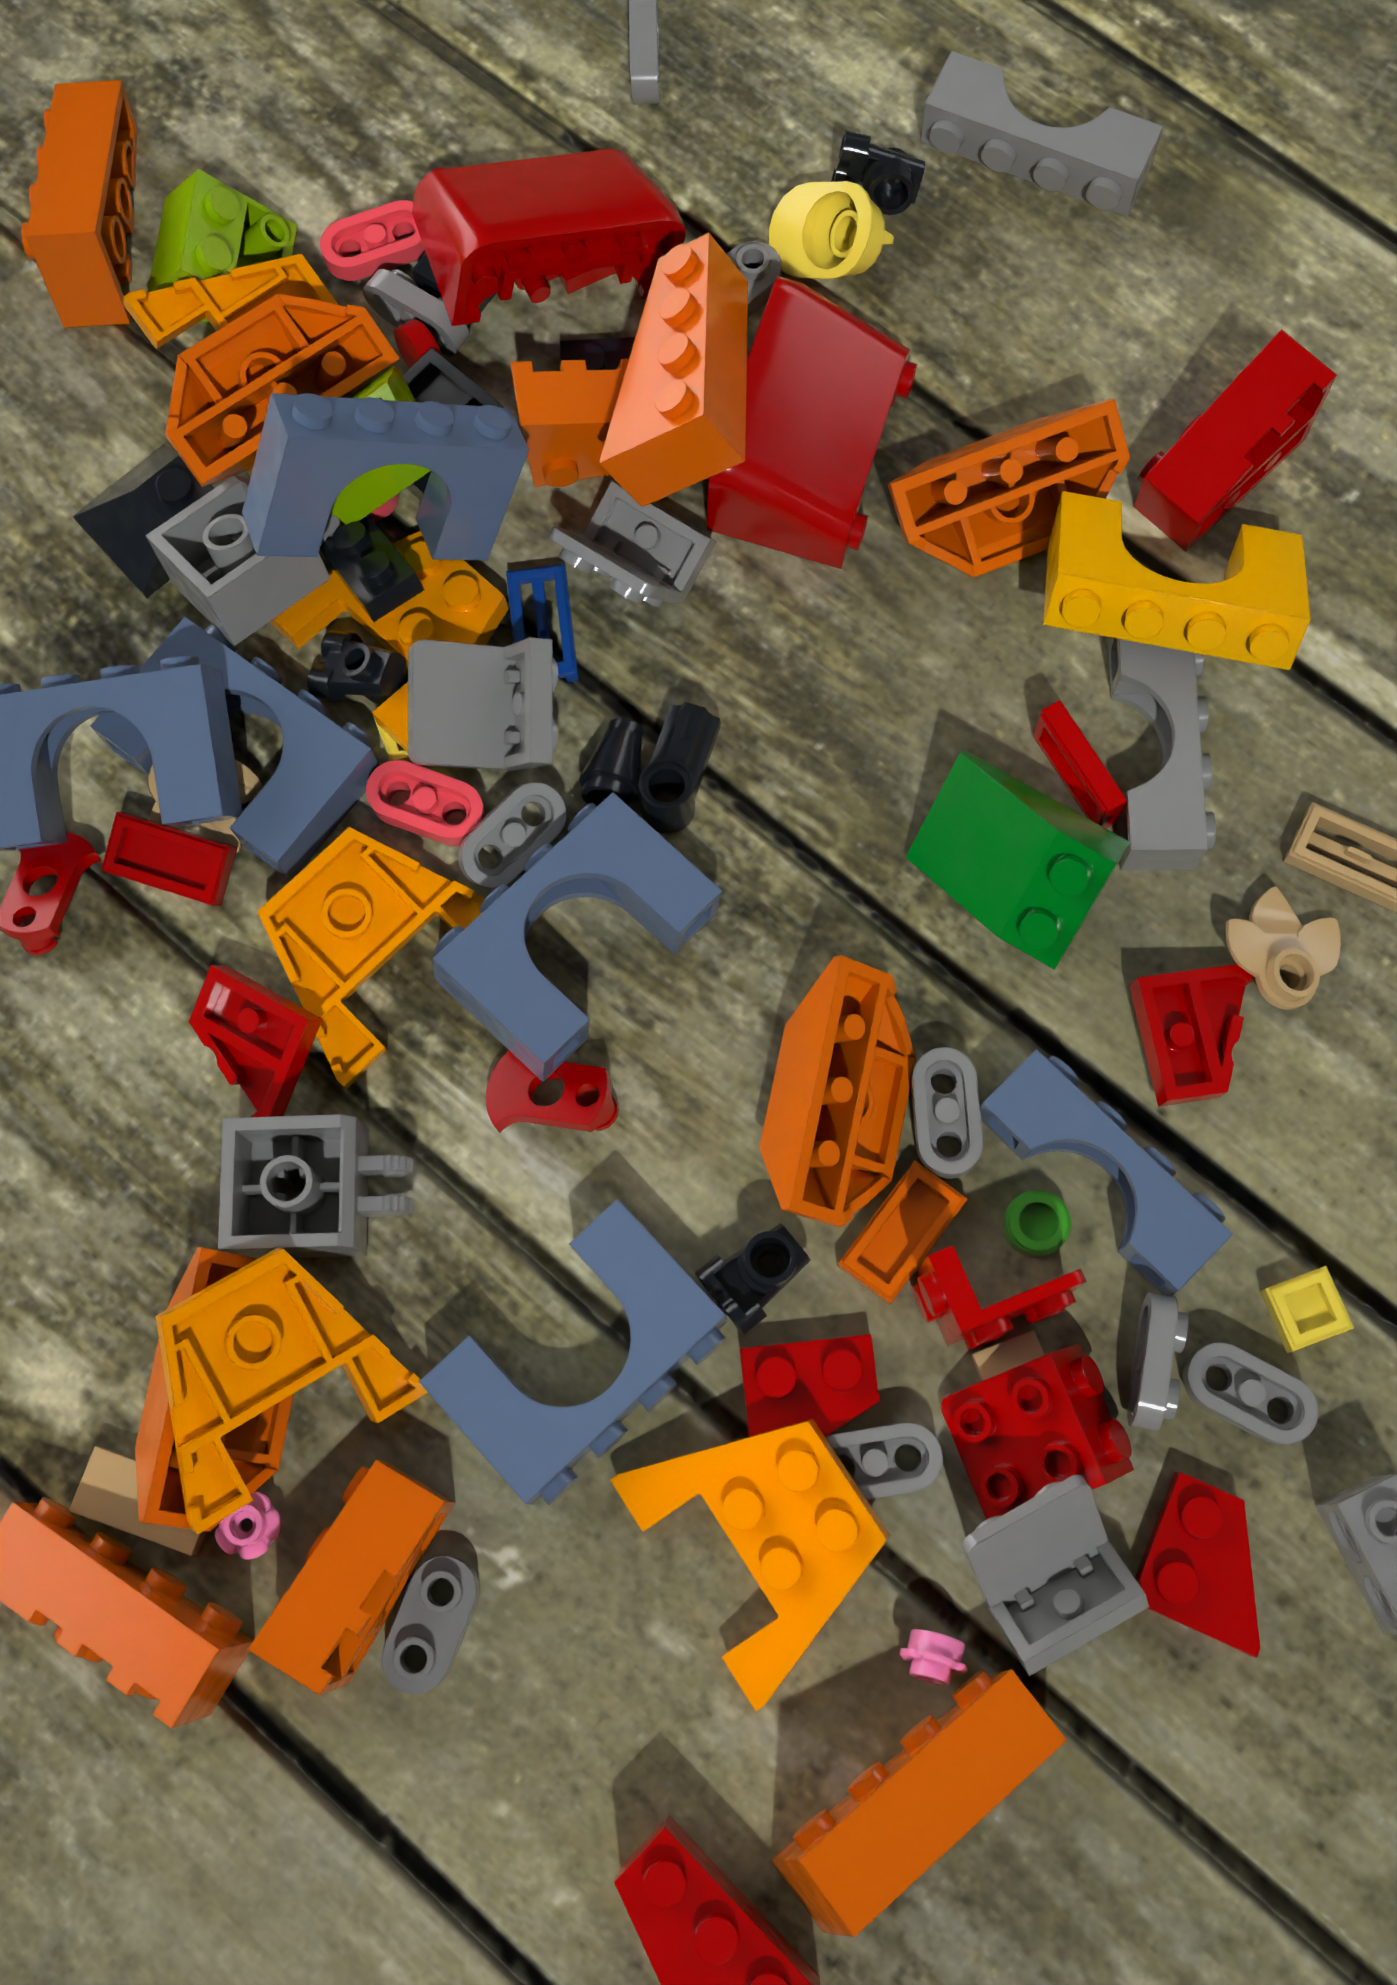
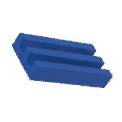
M565 564L506 571L514 643L527 639L521 584L532 583L537 636L541 639H550L544 581L555 580L564 660L556 662L558 678L566 677L567 682L579 681Z

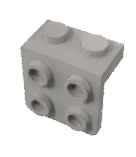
M614 481L610 482L584 534L554 526L548 536L550 540L563 547L559 557L565 562L589 574L593 570L608 578L612 576L613 579L609 584L612 590L638 604L645 601L655 607H660L662 601L683 605L717 542L653 503L641 507Z
M530 637L506 647L424 639L412 643L408 650V755L411 761L417 765L524 771L553 764V753L558 743V727L553 719L552 693L558 682V666L555 659L552 658V640Z
M1074 1475L1064 1481L1050 1483L1043 1487L1034 1498L1002 1516L986 1519L962 1543V1548L989 1612L1029 1676L1149 1608L1145 1592L1108 1541L1092 1489L1081 1475Z

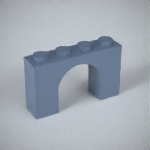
M271 393L242 514L257 556L318 557L332 506L338 495L349 483L362 474L382 466L413 464L431 470L415 518L432 559L488 561L529 448L510 408H501L494 405L441 404L434 401L422 403L389 401L373 397L362 399L324 397L310 393L300 395Z
M184 617L141 666L139 673L161 670L160 660L177 656H197L199 664L222 670L228 715L252 714L261 716L274 722L282 729L283 751L275 773L229 828L248 851L291 881L365 794L369 776L380 766L372 751L376 745L366 733L354 724L347 722L341 728L326 716L329 714L328 709L307 691L301 689L295 695L282 686L283 678L262 659L254 657L251 662H248L235 652L238 647L233 646L217 627L209 624L203 630ZM116 712L100 714L90 727L110 750L148 777L153 761L148 744L141 732L133 723Z
M177 656L160 660L161 670L139 673V666L136 665L112 666L101 669V679L80 682L79 675H54L40 679L42 688L21 691L20 684H0V851H16L67 843L57 775L62 748L71 733L83 722L94 716L116 712L133 723L148 744L153 761L162 825L188 826L238 818L242 813V805L222 670L199 664L197 656Z
M613 792L598 806L590 803L582 808L571 821L568 827L569 833L555 846H552L550 843L541 846L524 867L526 873L511 887L502 884L494 889L483 901L479 909L481 914L465 929L460 925L451 929L434 949L436 956L432 959L435 981L542 1082L588 1039L590 1018L545 978L533 964L526 949L525 941L536 919L548 908L568 899L579 897L603 899L624 909L675 955L717 914L722 890Z
M619 1199L611 1204L569 1243L581 1260L620 1301L629 1321L631 1342L628 1358L621 1374L609 1389L595 1399L576 1406L555 1407L541 1404L530 1398L483 1345L470 1335L419 1381L525 1504L534 1505L541 1497L548 1505L557 1500L579 1478L572 1468L591 1450L598 1458L603 1456L628 1432L622 1421L640 1404L647 1411L653 1409L676 1387L677 1383L671 1375L685 1361L691 1358L696 1365H699L726 1339L719 1331L727 1323L726 1315Z

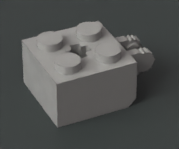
M235 475L145 535L172 584L213 626L221 631L233 646L242 642L331 579L319 553L318 557L257 556L242 514L250 479ZM331 513L322 543L327 540L328 536H333L332 534L341 526L339 524L340 520Z
M337 1114L223 1118L218 1250L253 1258H260L276 1248L284 1249L293 1258L367 1256V1217L404 1216L413 1213V1198L405 1197L402 1194L368 1196V1177L399 1178L410 1175L413 1172V1158L399 1155L368 1156L369 1129L356 1116ZM301 1176L306 1181L305 1188L298 1197L292 1200L285 1195L288 1186H297L296 1177Z

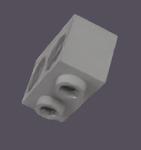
M1397 1474L1370 1477L1315 1506L1382 1632L1397 1636Z

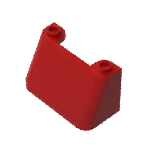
M602 148L596 151L455 168H436L424 176L417 184L414 192L412 215L452 326L480 322V304L495 293L498 294L500 301L511 299L514 282L517 279L614 266L620 284L630 283L632 277H634L641 299L647 298L658 259L666 255L675 246L684 244L686 237L685 226L675 205L627 153L618 149Z
M777 276L747 359L745 462L709 477L707 530L842 569L848 548L859 551L869 515L859 513V508L890 408L894 406L897 396L908 399L918 364L908 361L910 349L803 283Z

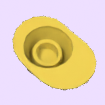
M848 181L809 182L797 185L783 196L774 210L769 227V245L780 256L781 270L785 274L797 278L837 279L843 276H854L866 272L876 262L883 245L893 244L894 236L885 230L884 217L879 207L870 199L869 194L860 184Z

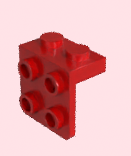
M952 1245L926 1257L916 1272L918 1284L912 1286V1292L926 1323L934 1320L937 1321L947 1346L964 1340L969 1351L1005 1336L1004 1333L1014 1329L1011 1319L1024 1314L1028 1324L1032 1325L1065 1311L1066 1307L1077 1302L1072 1292L1087 1281L1082 1270L1078 1269L981 1309L956 1250Z
M1080 1343L1048 1353L947 1395L942 1400V1414L986 1519L1002 1516L1034 1498L1046 1485L1064 1481L1074 1475L1083 1476L1093 1490L1134 1470L1130 1461L1132 1449L1129 1437L1120 1422L1112 1419L1101 1394L1104 1390V1383L1100 1370L1094 1360L1084 1354Z

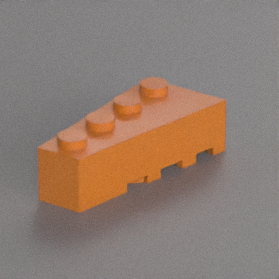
M121 80L55 84L51 108L45 109L44 112L46 130L44 144L37 148L38 174L36 183H32L29 187L31 210L28 222L22 224L21 236L23 247L27 257L36 260L64 328L130 324L131 315L123 305L124 295L121 290V283L132 282L133 262L127 256L125 234L134 233V213L129 189H135L138 128Z
M709 232L687 244L675 246L666 255L658 259L599 460V465L641 507L745 462L748 280Z
M621 359L619 367L615 370H587L585 360H561L560 371L533 372L532 361L510 362L521 431L529 448L527 457L534 487L545 485L565 487L581 479L604 475L611 477L599 465V460L629 359Z
M42 1497L39 1503L12 1502L0 1521V1601L29 1623L45 1626L50 1619L58 1625L53 1634L56 1640L55 1643L74 1657L85 1658L97 1663L102 1662L104 1659L113 1667L106 1681L125 1695L133 1696L137 1693L149 1699H158L160 1703L152 1715L171 1729L210 1716L249 1653L247 1649L254 1641L239 1631L244 1622L234 1613L215 1603L209 1602L204 1609L183 1596L188 1587L174 1575L157 1567H152L150 1572L147 1573L128 1561L132 1550L117 1539L101 1532H97L94 1538L82 1532L73 1526L77 1515L70 1512L65 1506L45 1497Z
M982 1669L967 1679L951 1695L957 1703L938 1720L933 1715H929L914 1726L900 1740L904 1749L885 1765L878 1761L861 1773L847 1787L850 1793L829 1812L827 1809H824L813 1816L793 1835L794 1841L770 1860L823 1933L856 1937L1067 1741L1012 1669L993 1674L990 1677Z

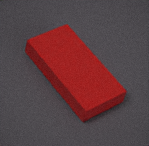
M1059 700L1042 709L1033 738L1086 818L1104 828L1117 823L1127 803V799L1062 702Z
M116 812L101 871L212 906H220L224 899L237 847L172 826L162 825V823L127 812Z

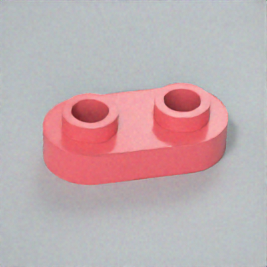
M408 200L394 201L338 220L329 225L320 239L321 253L329 272L341 280L356 281L374 275L378 269L390 270L422 258L426 252L412 215L413 202ZM410 236L406 239L400 240L402 237ZM352 254H358V255H356V256L348 257L349 255H352Z
M392 760L381 764L371 773L366 784L367 800L380 820L444 845L460 846L464 837L486 816L482 799L477 790L470 784L404 760ZM401 790L410 792V797L405 803H391V798L396 792ZM461 810L466 813V817L461 823L456 825L446 823L447 816L451 812Z

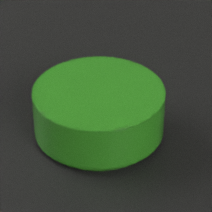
M1030 1190L1017 1196L1009 1205L1003 1219V1230L1009 1244L1020 1254L1033 1258L1046 1257L1056 1252L1066 1242L1071 1230V1217L1064 1202L1053 1193L1044 1190Z

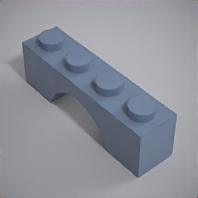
M1036 1049L982 1103L980 1107L981 1122L1022 1161L1042 1153L1061 1151L1084 1156L1102 1167L1116 1183L1125 1206V1231L1118 1253L1162 1295H1173L1233 1235L1222 1224L1226 1219L1225 1215L1208 1197L1199 1192L1191 1195L1173 1178L1176 1170L1164 1155L1150 1146L1142 1149L1124 1131L1127 1129V1124L1116 1110L1103 1101H1098L1096 1104L1093 1103L1076 1087L1079 1084V1079L1068 1065L1055 1056L1047 1059Z

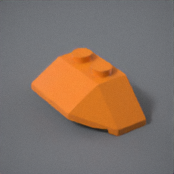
M276 294L178 354L165 436L199 484L204 487L245 472L253 467L271 393L292 395L310 393L324 397L350 398L397 364L400 358L365 307L348 304L345 307L322 300Z
M1108 399L1032 420L932 458L889 482L888 487L905 542L975 578L1047 550L1062 491L1106 499L1117 475L1122 473L1129 462L1130 454L1115 399Z
M843 955L833 957L785 1024L759 1146L781 1210L834 1227H843L853 1218L855 1212L868 1204L893 1179L911 1086V1077L916 1060L905 1017L894 996L897 993V988L893 975Z
M198 1247L167 1309L258 1258ZM158 1338L135 1445L139 1522L191 1529L186 1518ZM294 1394L223 1435L221 1438L250 1495L279 1470ZM221 1521L217 1522L216 1524H214L213 1526L209 1527L208 1529H206V1530H204V1531H209V1532H210V1531H211L215 1526H217Z

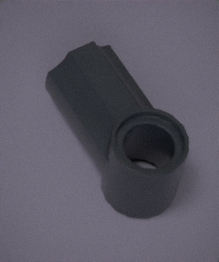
M684 702L682 705L670 706L651 761L640 774L638 786L641 813L644 821L659 833L671 834L679 832L687 827L694 817L695 799L721 727L720 718L713 716L705 707ZM663 790H674L681 794L680 798L668 803L660 802L653 798L654 795Z

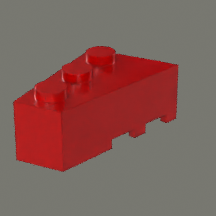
M1281 329L1203 414L1198 415L1185 428L1179 440L1166 454L1163 451L1158 452L1144 466L1138 476V480L1142 484L1133 507L1186 552L1305 441L1337 374Z
M670 1815L620 1867L614 1884L661 1985H820L819 1974Z

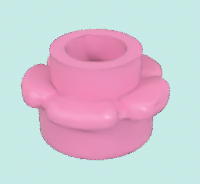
M258 1491L251 1494L253 1501L230 1514L219 1523V1528L215 1531V1538L219 1547L225 1553H238L242 1559L258 1558L268 1551L269 1545L278 1537L281 1528L280 1514L271 1505L269 1497ZM246 1518H249L253 1523L252 1529L248 1532L243 1531L241 1528V1523Z
M913 1629L910 1632L907 1648L900 1649V1656L903 1660L911 1663L909 1675L928 1683L949 1686L952 1675H963L967 1672L968 1668L962 1663L965 1644L958 1639L940 1633Z

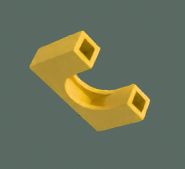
M1062 491L1048 540L1043 625L1279 669H1291L1311 620L1303 537L1301 534L1242 524L1224 572V581L1216 583L1183 582L1151 571L1129 554L1122 541L1121 501Z

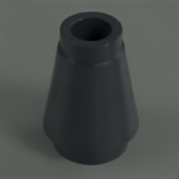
M615 718L609 722L607 730L604 732L579 778V783L583 788L581 797L587 804L594 803L598 806L612 792L628 806L630 802L637 799L644 731L636 722L625 718Z

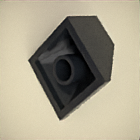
M162 446L76 513L73 518L147 599L170 579L145 535L206 495L214 487L211 484L202 487L177 451Z

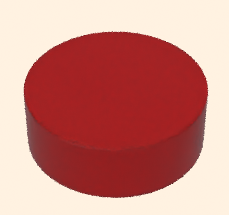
M412 319L395 328L394 337L397 347L409 369L431 348L441 355L433 335L421 321Z

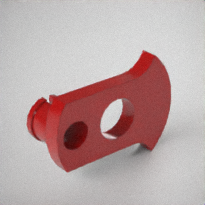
M66 832L67 843L18 850L21 854L20 863L0 906V930L7 936L18 939L24 950L32 955H43L56 947L58 942L52 937L60 938L61 936L59 926L80 877L92 864L102 861L87 840L71 832ZM52 874L58 876L57 883L48 893L41 896L29 895L31 886L40 877Z
M510 1051L499 1060L488 1081L486 1089L487 1112L492 1124L499 1133L507 1126L518 1122L593 1132L595 1129L596 1131H602L609 1128L618 1117L619 1107L617 1101L612 1096L610 1074L605 1067L568 1062L561 1064L546 1080L558 1079L563 1081L564 1092L556 1103L549 1106L534 1104V1092L542 1081Z

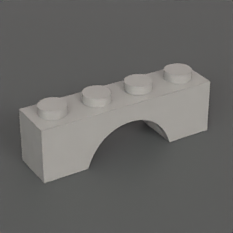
M951 51L925 102L921 142L934 146L941 152L953 153L986 165L993 171L1005 172L1036 183L1045 190L1058 191L1088 202L1100 210L1113 211L1128 217L1153 165L1163 126L1111 107L1097 118L1078 126L1051 127L1039 124L1021 114L1011 103L1004 86V69Z
M1110 637L1108 656L1111 699L1130 706L1150 722L1159 737L1163 753L1162 770L1148 782L1128 790L1125 795L1127 803L1117 821L1118 836L1126 839L1130 844L1120 860V871L1195 870L1207 850L1213 849L1216 839L1215 815L1213 812H1205L1204 791H1208L1211 786L1212 761L1209 753H1201L1200 733H1204L1207 728L1208 702L1206 696H1198L1196 676H1201L1203 672L1204 655Z

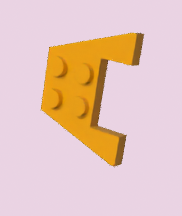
M302 253L230 269L229 274L199 281L195 277L173 283V287L146 292L145 289L136 290L123 297L124 307L155 349H158L203 319H208L217 331L276 294L322 300L337 305L338 303ZM253 467L246 471L250 477Z
M418 531L392 543V545L414 570L425 590L377 621L373 622L339 576L332 570L328 572L331 579L271 620L270 623L299 650L343 612H347L387 650L400 653L404 657L406 667L408 668L409 647L412 643L419 640L486 645L509 608L505 596L465 560L432 559L421 531ZM407 682L377 707L372 714L377 724L408 753Z
M348 827L257 911L303 1008L323 1019L316 1037L324 1050L337 1081L345 1089L372 1066L387 1049L343 1003L434 917H440L450 929L459 925L465 929L481 914L479 909L485 898L476 894L474 890L455 880L452 882L421 866L416 860L351 827Z
M282 1248L272 1250L155 1316L186 1518L191 1530L197 1535L253 1501L221 1440L223 1435L341 1365L370 1421L380 1423L428 1393L419 1383L421 1379L415 1373L408 1371L374 1334L366 1331L343 1309L344 1306Z
M813 1419L641 1468L628 1470L610 1479L642 1532L648 1530L700 1494L778 1614L776 1619L722 1656V1659L755 1711L761 1709L771 1699L783 1680L890 1537L883 1523Z

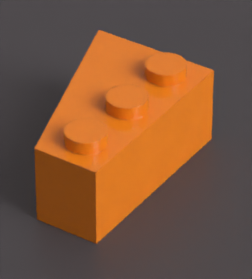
M375 1460L370 1469L362 1466L354 1475L342 1497V1502L346 1505L331 1527H325L316 1538L307 1554L306 1564L289 1589L281 1597L272 1614L247 1649L318 1695L350 1684L455 1504L453 1500L387 1461Z

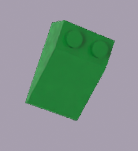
M963 749L959 753L905 858L998 938L1055 970L1075 939L1130 842Z

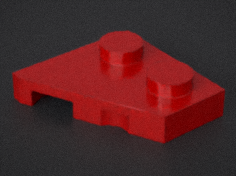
M1237 964L1137 977L1129 984L1158 1107L1216 1099L1228 1092L1234 1067L1232 1049L1240 1039L1244 1017L1239 1016L1245 986L1251 983L1253 975Z
M211 965L189 1023L203 1045L209 1047L214 1052L217 1066L230 1085L239 1084L257 1110L251 1117L284 1116L323 1019L226 965Z
M871 1334L740 1348L749 1437L813 1419L826 1438L880 1401Z
M1175 1472L1135 1576L1136 1581L1146 1594L1149 1604L1147 1609L1242 1653L1257 1658L1261 1647L1245 1502L1241 1498L1187 1474Z

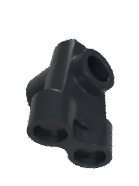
M845 130L831 182L848 181L860 184L869 194L870 199L882 211V214L885 215L899 214L905 211L911 204H915L924 174L925 161L908 156L899 148H884L870 143L871 136Z
M330 630L324 635L321 642V662L313 667L308 674L307 688L309 693L315 698L341 701L345 698V695H363L379 707L408 682L406 661L398 652L363 643L361 637L356 633Z
M780 1223L769 1231L755 1235L745 1247L724 1261L717 1254L696 1271L695 1275L735 1326L745 1335L767 1317L762 1308L811 1260L785 1226ZM767 1253L778 1255L783 1262L782 1270L774 1276L762 1274L757 1267L761 1256Z

